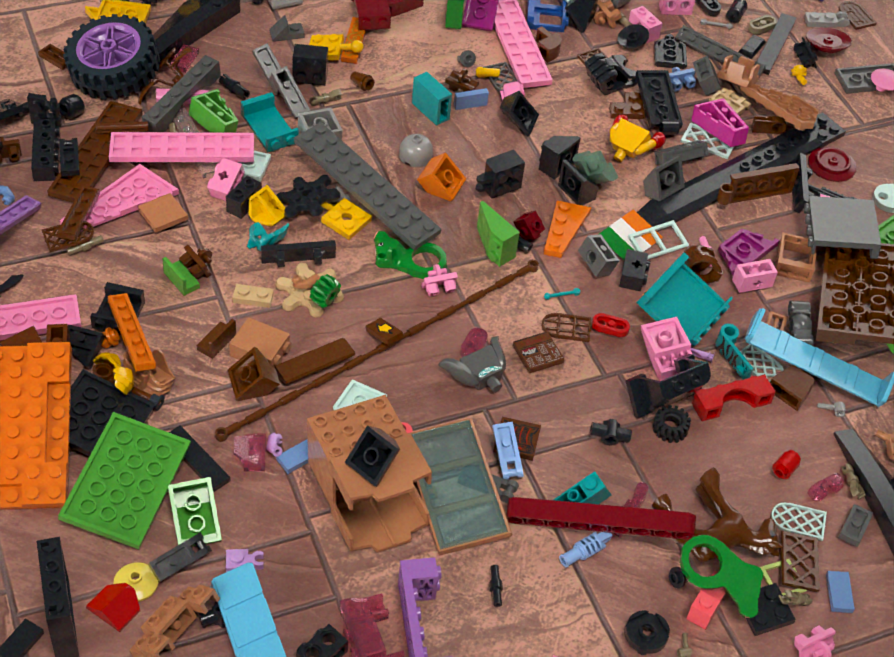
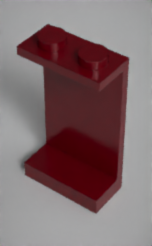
M352 0L355 1L357 9L358 30L391 29V13L387 0Z

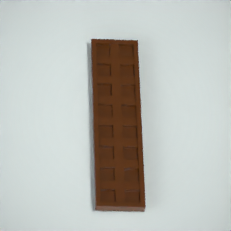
M110 101L78 146L80 175L61 177L60 172L47 190L48 196L73 203L82 186L93 188L110 164L111 133H96V123L138 122L143 115L142 109Z

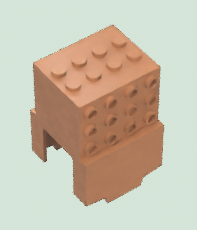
M386 395L307 418L308 462L331 507V514L350 551L372 547L378 553L411 542V533L429 525V512L413 483L425 478L427 484L430 485L432 471L412 435L407 434ZM367 425L382 429L396 440L400 451L377 487L345 463Z

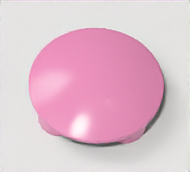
M877 69L872 72L871 80L876 85L878 91L894 90L893 70Z

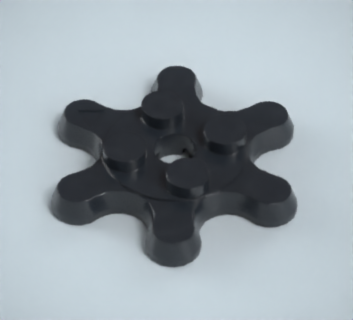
M322 175L313 182H306L302 177H296L293 180L294 188L291 191L280 192L276 196L282 204H289L284 211L285 217L293 218L299 212L306 210L312 216H319L324 212L321 205L325 201L337 200L341 194L336 188L327 189L326 187L331 184L332 180L328 175Z

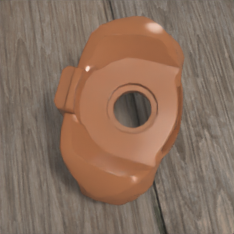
M156 349L152 352L156 362V369L135 371L128 351L123 354L124 368L132 370L134 387L151 395L156 394L158 396L172 389V384L176 377L171 372L161 350Z

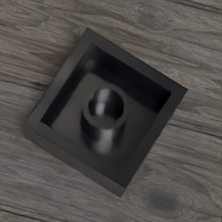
M295 44L292 56V76L296 83L326 86L328 47Z

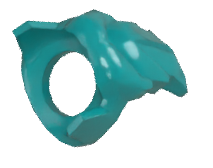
M259 222L252 224L249 229L247 247L249 249L257 247L261 251V246L274 245L285 237L290 224L287 223L270 234H267Z

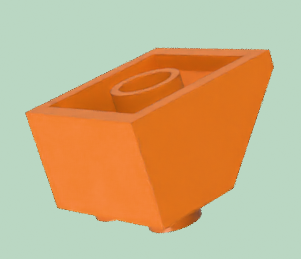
M445 152L430 159L417 181L427 193L452 201L467 178Z

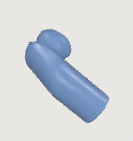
M0 186V195H3L2 201H4L5 205H10L15 201L14 194L8 186Z

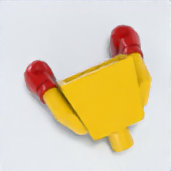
M618 115L609 130L613 149L617 151L613 158L619 162H622L626 155L635 158L637 155H641L650 149H661L666 142V137L662 132H656L651 138L650 131L629 122L626 115Z

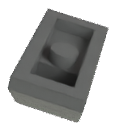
M286 15L269 29L273 42L305 38L302 24H288Z

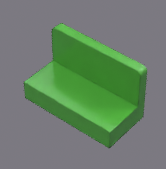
M167 257L162 258L164 274L183 296L200 288V283L180 260L171 263Z

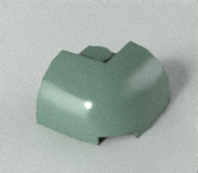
M586 151L575 154L573 157L576 168L596 184L611 182L618 178L612 163L606 162L601 151L592 153Z

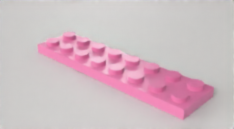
M499 0L494 27L517 81L523 84V88L552 85V77L518 1Z
M111 132L109 162H221L222 158L234 162H254V133Z

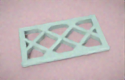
M689 124L680 142H692L687 140V137H692L696 141L698 140L696 136L704 135L706 139L701 141L709 143L711 148L708 147L709 153L725 159L729 158L734 147L726 145L716 137L709 138L707 135L709 132L696 124ZM692 127H693V128H696V129H698V130H700V131H698V132H693V131H692ZM720 141L722 145L715 147L713 142ZM725 149L727 153L725 154L718 150Z

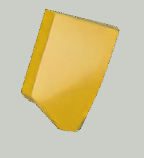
M268 185L249 197V216L255 223L259 222L261 225L272 227L285 217V206Z

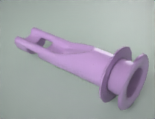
M694 348L690 349L694 356L711 361L712 364L714 354Z

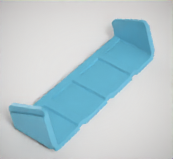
M759 308L752 317L744 338L746 343L878 407L887 402L894 385V371L886 378L880 379L853 364H849L826 353L818 347L809 345L791 336L789 333L778 330L761 321L766 311L764 308Z
M248 562L213 578L210 588L215 589L220 597L217 603L235 656L286 657L253 563Z

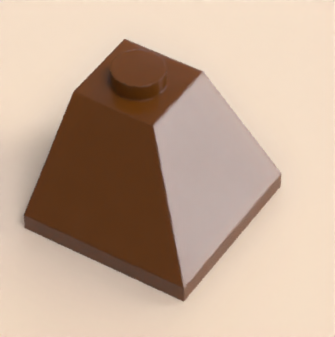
M253 347L228 369L237 401L267 396L280 385L276 369L256 347Z

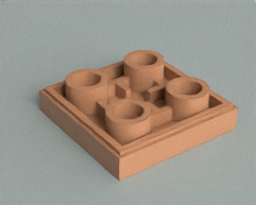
M171 193L138 206V211L155 233L188 220V214Z

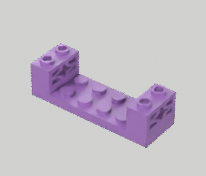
M435 557L400 560L398 588L409 657H428L427 648L423 647L422 642L424 640L423 626L420 627L419 620H421V609L417 607L416 601L435 600L436 591L440 590L441 567L436 565Z

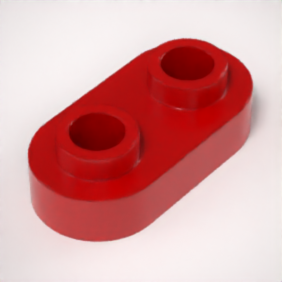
M598 313L593 317L592 327L601 333L616 337H625L629 333L630 324L623 318Z

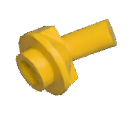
M803 65L794 66L791 69L792 76H796L802 85L807 84V80L804 78L807 74V68Z

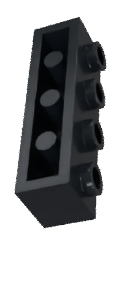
M55 119L34 120L31 164L33 181H54L56 173H59V163L56 161L60 160L59 150H57L59 149V138L57 137H60V126H56Z

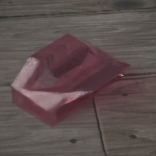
M266 433L235 436L234 455L242 462L244 471L265 472Z

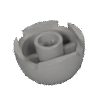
M408 135L400 144L399 158L402 163H409L410 167L426 166L430 159L433 158V145L424 135Z

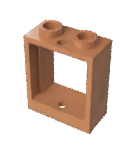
M783 232L778 244L775 264L778 272L777 275L810 283L815 269L817 246L813 255L811 254V247H808V238ZM784 249L808 254V264L783 258Z

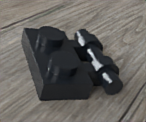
M29 93L27 101L31 124H34V120L55 119L56 126L61 127L62 118L59 114L60 105L57 99L51 98L50 101H47L46 95Z

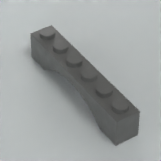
M205 55L142 116V121L148 122V132H165L177 111L189 96L200 88L211 86L221 77L219 61Z

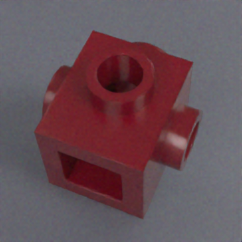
M536 210L526 212L513 221L519 231V235L525 240H535L545 230Z

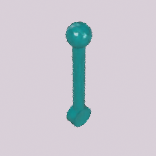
M574 288L572 291L553 294L545 293L544 298L549 300L551 297L571 294L578 296L581 290Z

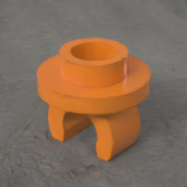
M108 327L105 329V332H102L105 335L101 345L104 349L109 348L111 345L116 346L119 344L120 336L115 329L112 330V328Z

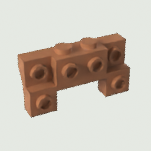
M199 584L196 588L188 586L178 598L169 596L140 627L144 635L129 650L132 656L161 657L159 653L163 648L173 651L175 648L173 643L197 618L194 611L206 614L208 612L204 605L208 599L216 602L220 600L215 589Z

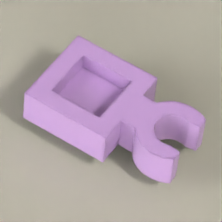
M248 549L226 550V572L248 562L253 563L256 570L264 569L263 562L256 561L257 559H264L263 552L256 551L253 554H248Z

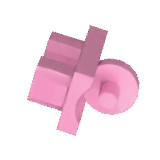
M436 264L433 265V271H428L429 277L424 278V282L421 283L422 289L426 288L430 297L440 293L439 285H444L445 293L454 292L456 290L455 281L458 276L457 272L447 274L446 268L440 269V266Z
M817 626L812 629L811 637L809 638L803 634L795 636L794 646L799 650V657H831V651L835 647L833 636L836 631L832 627L825 630L821 626Z

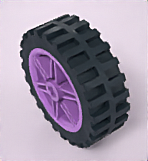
M112 14L111 17L103 15L100 16L101 19L95 20L93 18L89 20L90 23L86 25L83 23L78 31L74 30L72 32L73 37H68L66 40L67 46H64L65 54H63L72 82L85 95L89 93L92 98L100 96L102 100H107V97L118 99V96H130L129 93L140 91L141 86L146 87L149 84L148 80L154 79V71L158 72L159 70L158 63H160V57L150 27L146 26L145 22H139L136 17L130 19L128 15L124 14L122 17H118L117 14Z

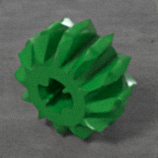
M328 274L322 275L319 280H316V283L310 290V298L318 306L323 308L330 306L331 302H334V299L338 297L341 284L333 276Z

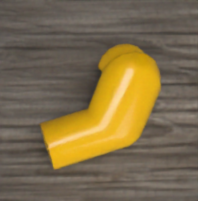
M483 67L476 69V76L478 78L499 77L500 69Z

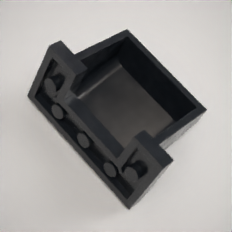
M687 354L674 360L677 372L674 376L658 381L646 378V374H639L625 380L634 417H643L661 409L663 406L666 407L694 395L696 391L702 389V386L710 380L711 371L709 363L695 360L694 354Z

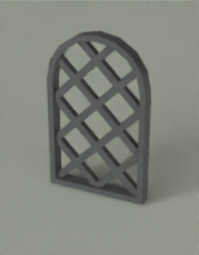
M507 62L483 67L500 69V75L505 76L504 79L488 77L494 88L499 92L503 91L501 88L505 82L511 83V81L506 80L507 78L513 79L512 82L517 81L514 72ZM497 80L503 81L501 84L496 83Z

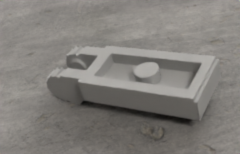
M842 11L836 14L831 12H805L804 15L807 27L837 28L846 27L850 24L847 13Z

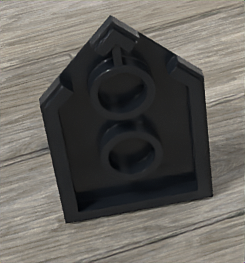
M670 33L665 38L654 42L655 65L657 67H678L679 69L687 67L686 45L683 42L675 40L674 36Z

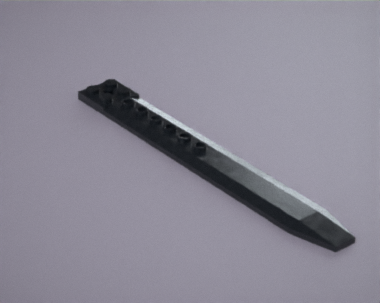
M822 112L817 115L813 129L802 131L793 128L685 182L684 188L661 201L651 199L637 213L652 227L672 220L676 223L717 202L716 199L720 185L731 182V174L789 165L799 153L808 155L812 151L843 137L846 131Z

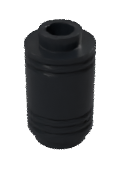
M734 0L726 13L727 19L733 23L739 22L747 10V2L745 0Z

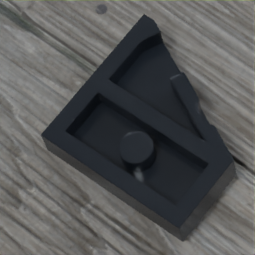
M68 324L72 354L88 370H91L94 363L93 360L100 350L105 335L101 332Z

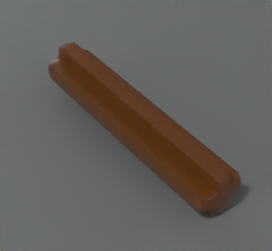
M147 121L96 123V133L148 132L149 130Z

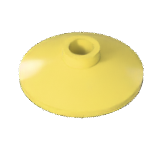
M139 562L130 563L122 567L116 573L113 584L127 583L131 585L136 591L138 602L152 596L158 587V580L149 565Z

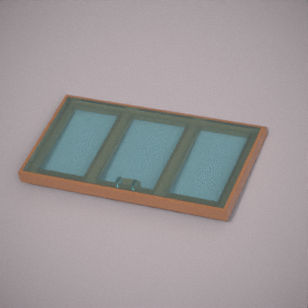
M472 418L407 433L412 435L432 471L430 485L427 484L425 478L416 481L420 497L429 512V525L439 556L501 540L513 535Z

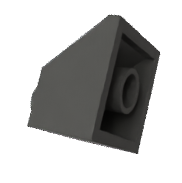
M680 155L654 168L643 180L645 196L661 201L685 187Z

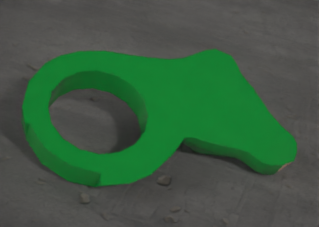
M700 535L688 540L682 547L679 561L682 573L688 581L701 588L724 586L727 593L737 604L738 611L742 617L752 618L758 614L761 581L764 575L761 568L742 561L723 542L712 536ZM707 547L714 551L720 562L718 573L710 577L697 574L689 562V554L692 549Z

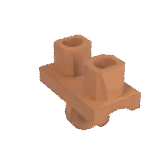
M599 0L597 5L600 9L599 12L597 11L594 14V22L596 24H605L607 22L612 29L615 28V22L622 18L620 11L614 8L610 0L605 3Z

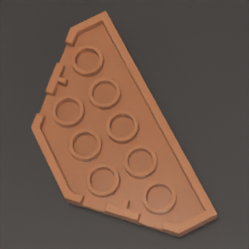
M757 84L747 88L740 87V90L745 92L746 96L754 98L755 102L763 104L768 110L774 111L775 115L783 117L787 123L795 125L796 129L802 131L813 129L819 109L800 97L794 95L791 97L771 88L770 90L761 88V85Z

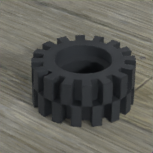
M668 405L667 408L663 406L655 415L653 431L657 433L658 438L662 436V441L664 442L666 439H669L668 443H672L673 440L675 443H678L679 439L682 441L687 436L691 418L688 417L689 414L687 412L684 413L683 408L678 410V406L672 408V405ZM665 421H673L678 424V427L668 426Z

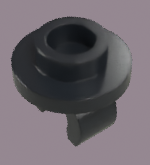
M673 567L670 569L669 581L672 586L677 589L684 587L688 581L681 568Z

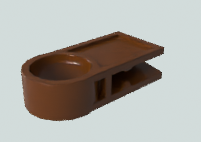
M754 115L751 128L752 133L781 134L786 131L787 124L783 117ZM777 123L783 124L780 127H773Z

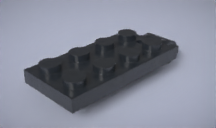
M637 70L635 75L649 128L659 127V132H662L664 135H678L683 122L668 70Z

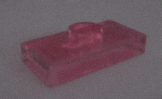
M183 44V46L176 54L170 65L173 63L175 58L180 54V52L184 50L186 47H188V45ZM189 46L193 52L180 58L178 68L181 72L186 73L199 54V48Z

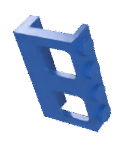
M528 0L527 24L529 28L537 30V28L542 26L548 31L564 33L565 26L568 27L569 13L565 9L568 2L562 0V5L559 6L541 4L540 0ZM540 15L561 17V25L540 23Z

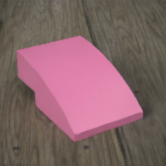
M673 317L641 325L644 342L659 381L676 375L674 360L687 354H692L690 350L691 343L678 318Z

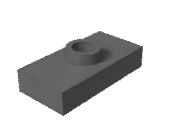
M854 504L838 538L858 547L873 512Z

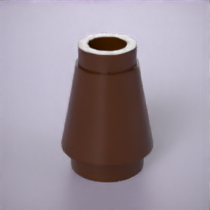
M354 71L350 76V79L363 91H369L374 87L375 81L371 75Z

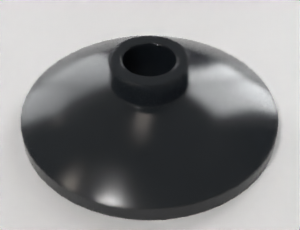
M639 24L629 25L618 34V43L622 47L629 49L640 47L649 39L648 29Z

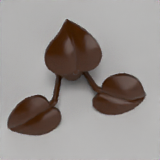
M189 46L180 52L171 65L168 61L174 59L175 47L159 64V70L165 63L176 75L172 80L174 84L155 78L142 90L138 98L139 105H141L144 94L156 83L161 82L173 87L184 76L178 68V63L184 55L193 52Z

